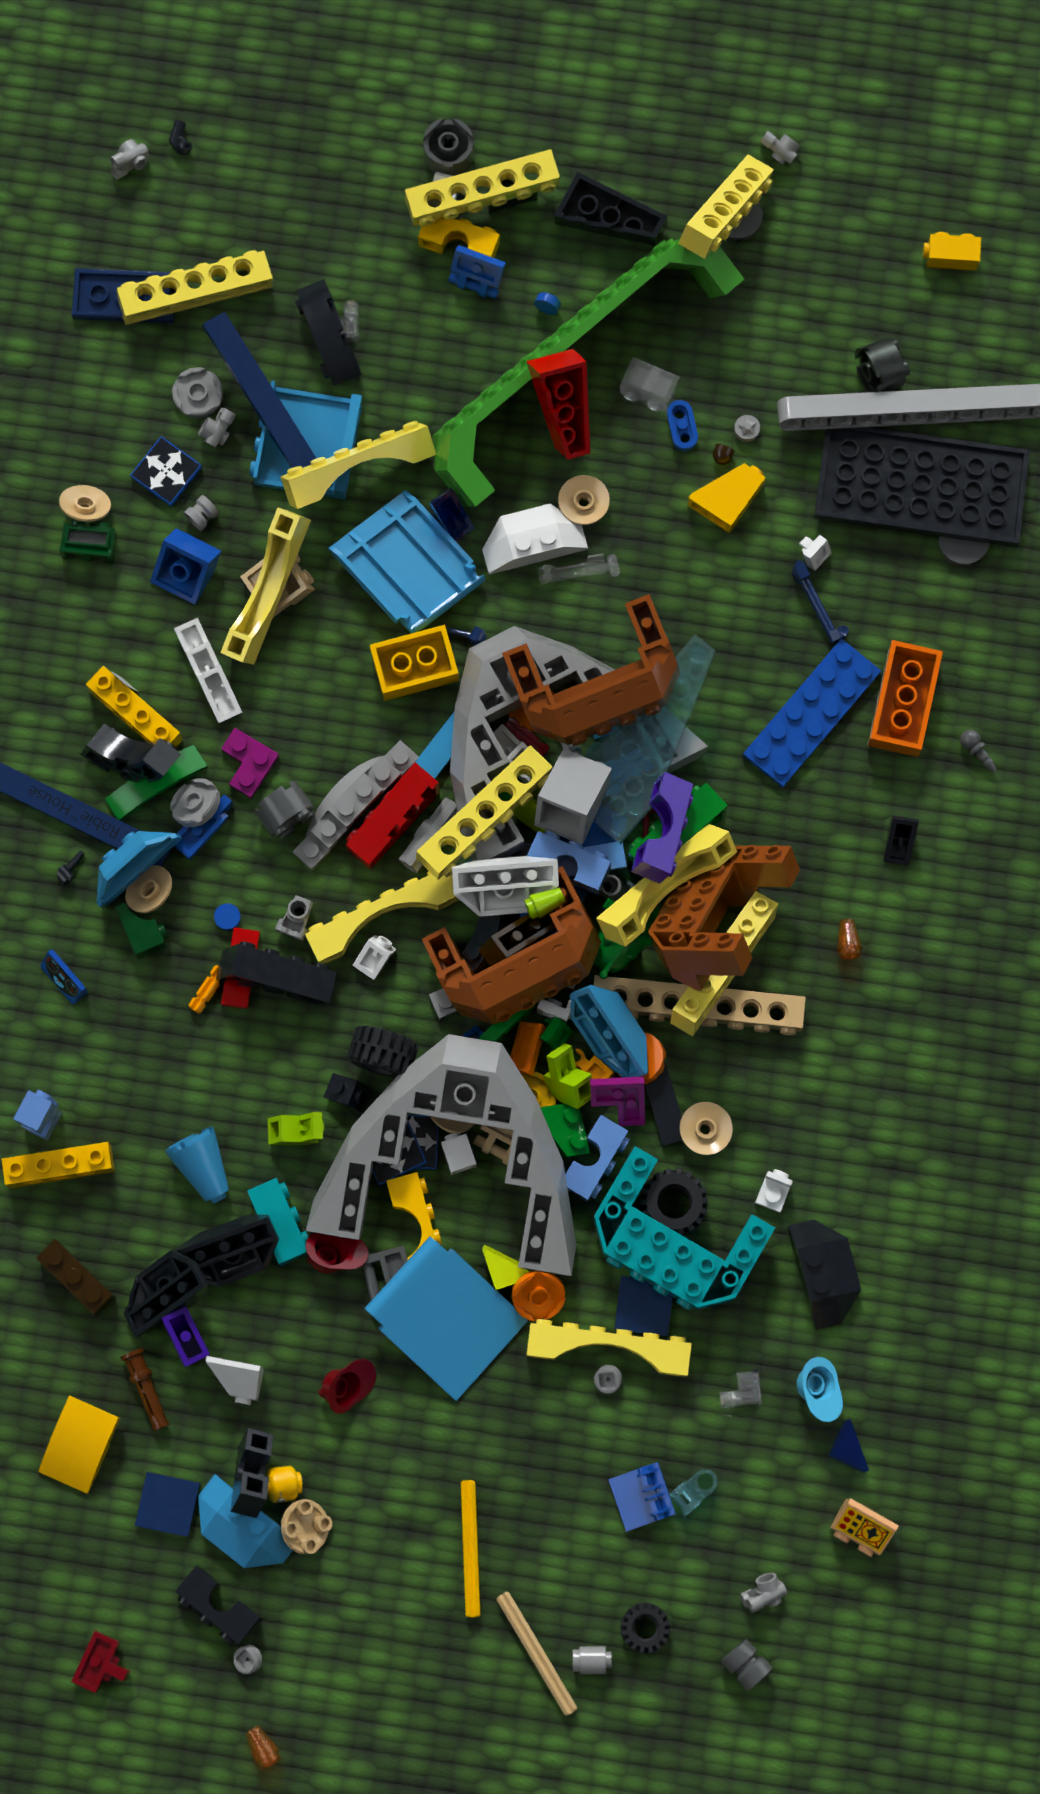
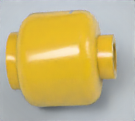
M292 1466L269 1468L266 1473V1477H269L267 1492L269 1500L273 1503L295 1501L298 1494L302 1493L300 1472H296Z

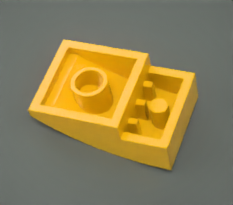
M69 1395L38 1472L88 1494L121 1418Z

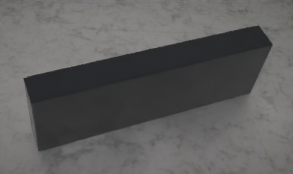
M666 1062L664 1063L663 1072L656 1080L644 1084L663 1147L683 1141L679 1129L682 1115Z

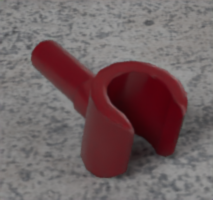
M645 801L641 805L643 816L642 837H646L649 834V815L657 814L649 805V801Z

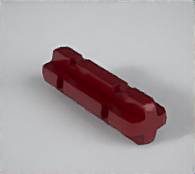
M511 717L504 726L520 742L523 741L528 747L531 745L544 757L550 747L543 741L539 742V738L524 725L521 727L519 725L520 722Z

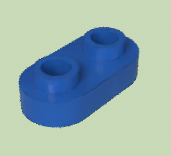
M676 400L668 406L667 421L674 447L686 452L696 446L698 433L691 406L686 401ZM682 413L684 417L678 419L675 417V414ZM686 436L689 438V441L684 443L680 438Z

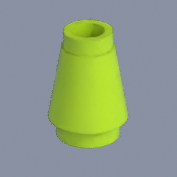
M560 888L529 895L528 899L524 900L525 907L532 920L543 918L562 903H565V898Z

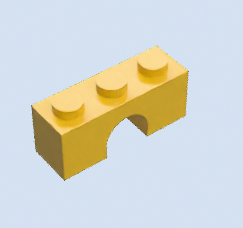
M441 218L434 220V223L421 227L418 235L419 247L443 254L445 246L450 241L461 240L467 244L468 249L495 258L500 244V234L490 227L481 228L475 226L466 219L461 218L457 220L453 218L445 220Z

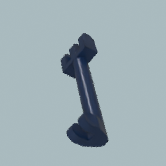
M797 561L792 569V574L797 584H801L831 644L839 641L841 638L844 639L849 632L848 627L843 625L835 629L809 579L810 573L803 561Z

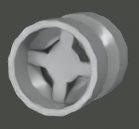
M201 495L196 500V505L189 507L183 512L191 524L200 531L207 526V522L210 519H214L220 514L215 505L204 495Z

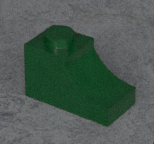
M125 903L115 907L138 959L167 947L165 939L169 937L163 923L158 925L155 918L152 920L138 918L128 909Z

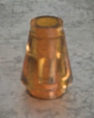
M853 919L840 920L837 953L844 960L856 959L861 956L860 951L863 948L855 921Z
M260 1726L252 1728L245 1734L248 1738L247 1740L255 1763L260 1765L262 1770L274 1765L281 1759L279 1755L280 1750Z

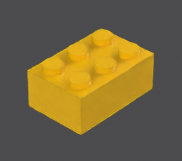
M445 625L370 644L371 656L384 701L459 681V673Z

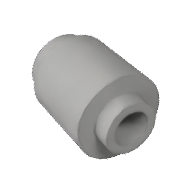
M583 1646L580 1649H573V1672H580V1675L606 1674V1669L612 1668L611 1652H606V1646Z

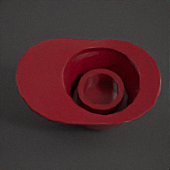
M313 1233L306 1240L307 1263L323 1274H332L338 1270L357 1269L363 1266L368 1258L367 1246L361 1239L356 1240Z
M357 1359L343 1369H334L328 1372L324 1377L322 1388L318 1391V1394L328 1402L332 1411L337 1414L345 1413L371 1392L376 1380V1369L373 1363L367 1359Z

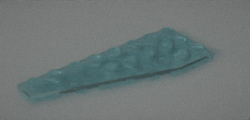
M694 635L675 657L680 674L666 706L662 707L661 711L655 715L646 716L645 714L637 717V721L630 725H617L589 758L593 761L602 762L612 768L609 786L593 823L620 845L652 808L649 805V800L654 782L664 772L669 770L715 656V650L697 635Z

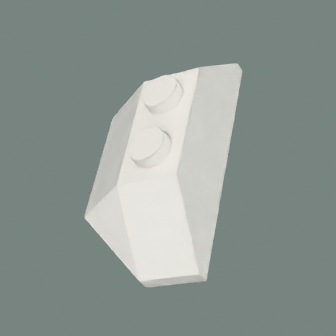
M546 504L500 516L482 551L490 575L588 550L582 525L571 522L563 515L561 510L552 504Z
M529 856L473 860L452 867L453 894L478 916L527 913L524 900L528 899L529 895L552 889L555 890L559 886L558 860Z

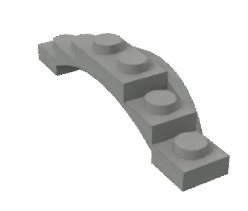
M400 740L386 755L370 759L350 771L324 798L312 818L306 838L293 850V854L313 871L330 853L333 846L358 817L385 790L402 777L419 756Z

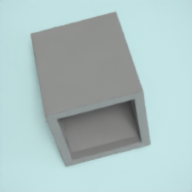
M563 749L538 795L534 825L583 845L609 786L612 768L602 762L583 757L577 752Z

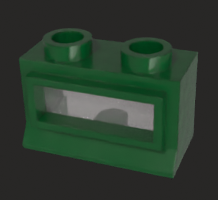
M71 520L70 524L64 523L59 550L62 559H68V554L81 555V558L86 561H92L93 556L104 557L107 559L108 564H113L117 541L116 530L111 528L110 524L103 522L96 523V526H88L86 522Z

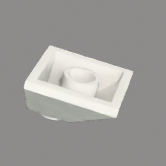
M206 1357V1363L228 1394L235 1397L236 1403L251 1405V1400L258 1401L264 1369L261 1366Z

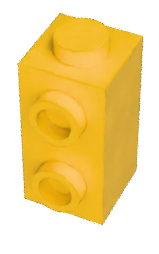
M946 232L930 234L928 243L923 244L922 257L927 258L926 267L977 271L980 263L981 237H975L972 234L954 236Z

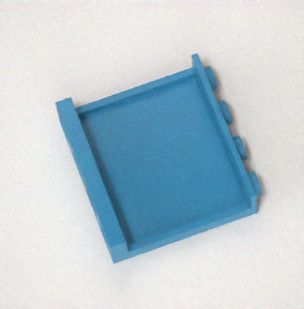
M271 381L273 390L316 458L325 457L327 459L334 456V452L337 450L355 448L363 407L362 395L352 394L351 399L280 388L276 387L275 381ZM259 419V428H262L261 437H256L254 452L258 453L256 461L251 462L250 476H253L256 486L284 490L280 477L288 474L287 470L291 468ZM351 468L346 470L332 483L333 487L326 491L324 497L345 500Z

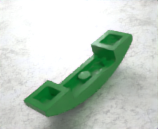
M192 745L178 751L181 755L160 780L148 783L146 779H140L138 783L128 781L109 795L105 800L116 818L120 821L141 809L142 804L183 779L186 781L206 769L208 766L195 746Z

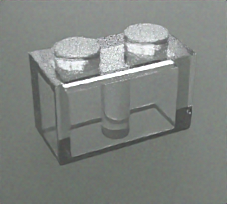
M633 357L621 382L620 393L628 400H639L646 403L647 407L652 410L667 412L668 406L678 388L680 377Z

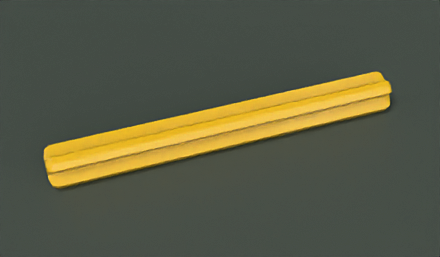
M464 1480L461 1482L465 1614L466 1617H479L480 1593L475 1481Z

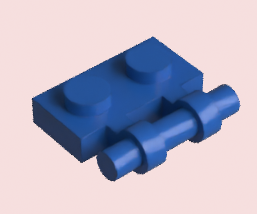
M458 245L450 270L453 272L450 274L449 282L456 284L457 288L463 290L467 288L478 292V295L486 298L488 296L496 299L499 293V289L496 288L501 283L506 262Z

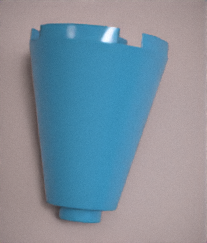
M213 1126L201 1130V1134H192L171 1145L168 1149H165V1152L204 1201L211 1200L212 1204L227 1197L225 1192L229 1190L216 1133Z

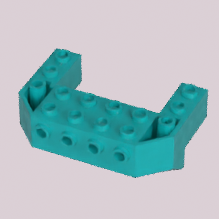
M635 1146L594 1215L593 1220L602 1254L607 1258L606 1262L617 1269L623 1267L630 1271L629 1275L641 1283L647 1281L654 1286L653 1290L665 1297L669 1294L676 1298V1303L689 1311L691 1308L700 1310L733 1301L775 1227L752 1214L726 1260L714 1255L632 1207L658 1162L657 1158Z

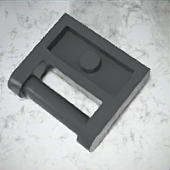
M404 1246L368 1255L367 1261L362 1267L371 1300L380 1292L373 1263L380 1261L387 1284L408 1261Z

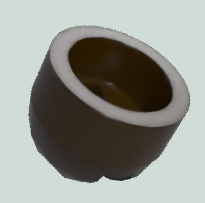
M716 444L713 450V458L717 464L725 465L731 461L735 451L726 445Z

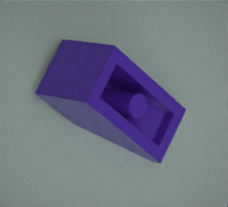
M186 1306L161 1318L184 1367L210 1355Z

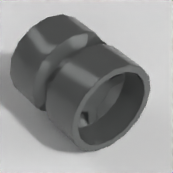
M747 1638L725 1656L721 1663L731 1674L737 1673V1681L746 1691H749L773 1667L763 1656H756L757 1649Z

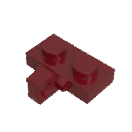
M95 1630L71 1682L97 1693L103 1679L110 1682L113 1676L119 1680L126 1681L130 1670L119 1666L120 1658L115 1656L121 1642Z

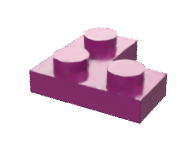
M237 728L233 729L221 748L222 752L242 763L230 781L229 786L252 799L279 758V754Z
M644 1077L590 1079L591 1107L618 1105L619 1126L645 1125Z

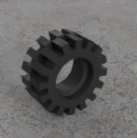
M651 1603L633 1605L626 1611L621 1620L623 1640L630 1648L641 1653H651L659 1650L667 1642L670 1635V1622L666 1613L660 1607ZM649 1617L655 1622L656 1632L651 1638L643 1639L636 1634L635 1623L639 1618Z

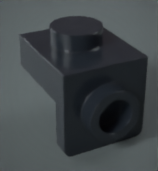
M333 1073L323 1097L329 1101L362 1112L364 1105L368 1101L371 1089L358 1080Z

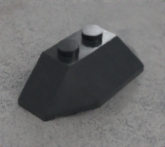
M248 1214L202 1231L174 1250L196 1261L207 1284L219 1287L267 1269L280 1238L269 1215Z
M816 1220L788 1226L815 1330L842 1324L861 1292L848 1238Z
M170 1250L135 1277L129 1303L124 1311V1316L135 1338L164 1325L161 1318L185 1306L189 1309L208 1295V1284L197 1262L175 1250Z

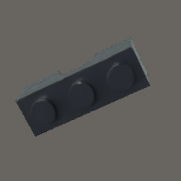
M247 1428L237 1451L231 1512L253 1518L258 1517L267 1500L269 1477H265L264 1474L272 1454L274 1434Z
M196 1565L175 1591L180 1595L177 1600L189 1610L192 1606L201 1613L198 1617L209 1627L215 1624L222 1631L219 1635L232 1645L234 1641L237 1644H241L261 1617L241 1600H238L229 1611L222 1612L217 1610L211 1602V1595L219 1582L199 1565Z

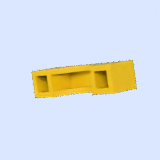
M416 1172L386 1180L393 1208L410 1213L421 1226L422 1236L416 1251L429 1236L441 1245L442 1241L439 1230H433L430 1221L435 1219L431 1203L426 1204L423 1194L428 1193L424 1177L419 1179Z

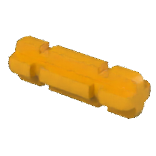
M219 965L213 967L210 972L211 976H207L196 992V998L193 997L190 1001L189 1008L194 1012L200 1014L206 1006L205 1002H209L219 987L220 981L216 980Z

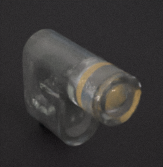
M346 301L343 303L344 318H340L344 331L340 333H346L349 342H357L360 339L359 305L356 301Z
M753 1369V1372L736 1373L737 1390L719 1392L721 1408L762 1404L758 1370Z

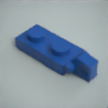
M224 794L220 798L218 809L211 819L197 827L183 826L177 833L183 839L174 847L187 859L191 860L225 824L229 817L226 812L234 804L232 800Z

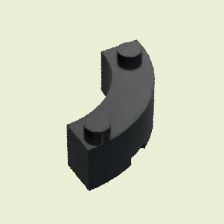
M325 279L296 290L299 299L295 303L300 315L305 314L324 362L320 364L325 379L330 377L333 386L362 375L346 333H340L344 331Z
M104 723L80 755L106 772L110 769L119 772L122 779L137 783L140 779H146L148 783L160 780L181 754L173 744L161 738L154 742L136 741L120 734L115 728L109 727Z
M519 913L479 916L475 933L469 944L461 952L474 972L479 973L490 967L478 950L492 935L517 921L520 917Z

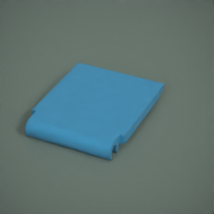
M406 490L328 548L331 554L395 624L400 621L411 634L424 629L485 581L484 575L479 577L476 574V566L473 565L474 561L425 507Z
M430 1236L364 1308L381 1324L378 1329L456 1401L528 1321L521 1317L515 1308L453 1249L450 1248L447 1252Z

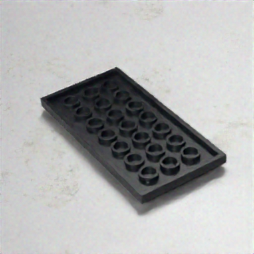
M871 427L825 429L814 519L1018 547L1030 450Z

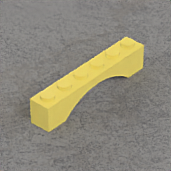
M417 421L409 422L403 425L404 429L397 432L395 430L383 432L380 434L381 438L360 441L357 443V447L353 449L343 448L335 451L334 456L330 458H316L307 467L297 466L287 470L288 474L280 478L289 505L299 509L320 501L327 489L341 474L361 462L375 458H395L414 464L436 455L428 426Z
M277 508L268 530L265 557L256 585L243 611L229 629L220 653L243 663L255 664L310 525V519L291 511Z
M707 824L681 846L679 852L675 855L674 862L677 865L671 877L668 876L660 884L644 877L600 914L596 919L604 937L624 947L630 944L644 932L651 912L668 893L697 875L719 868L737 853L729 831Z
M428 871V876L420 880L417 877L410 879L403 884V888L397 891L389 889L380 894V899L376 901L366 900L356 906L357 910L348 914L346 911H343L333 916V921L325 925L321 922L311 926L305 936L317 962L326 964L343 956L356 934L366 924L384 913L408 907L440 910L459 901L460 899L453 894L452 874L448 877L443 875L437 880Z
M537 1319L536 1323L530 1324L526 1357L554 1360L564 1353L580 1347L592 1345L613 1346L638 1355L651 1364L659 1374L680 1377L688 1376L691 1343H686V1338L670 1336V1341L659 1339V1334L643 1333V1337L632 1336L633 1331L617 1329L616 1334L606 1333L605 1327L590 1326L589 1330L579 1329V1324L563 1322V1327L552 1326L553 1321Z

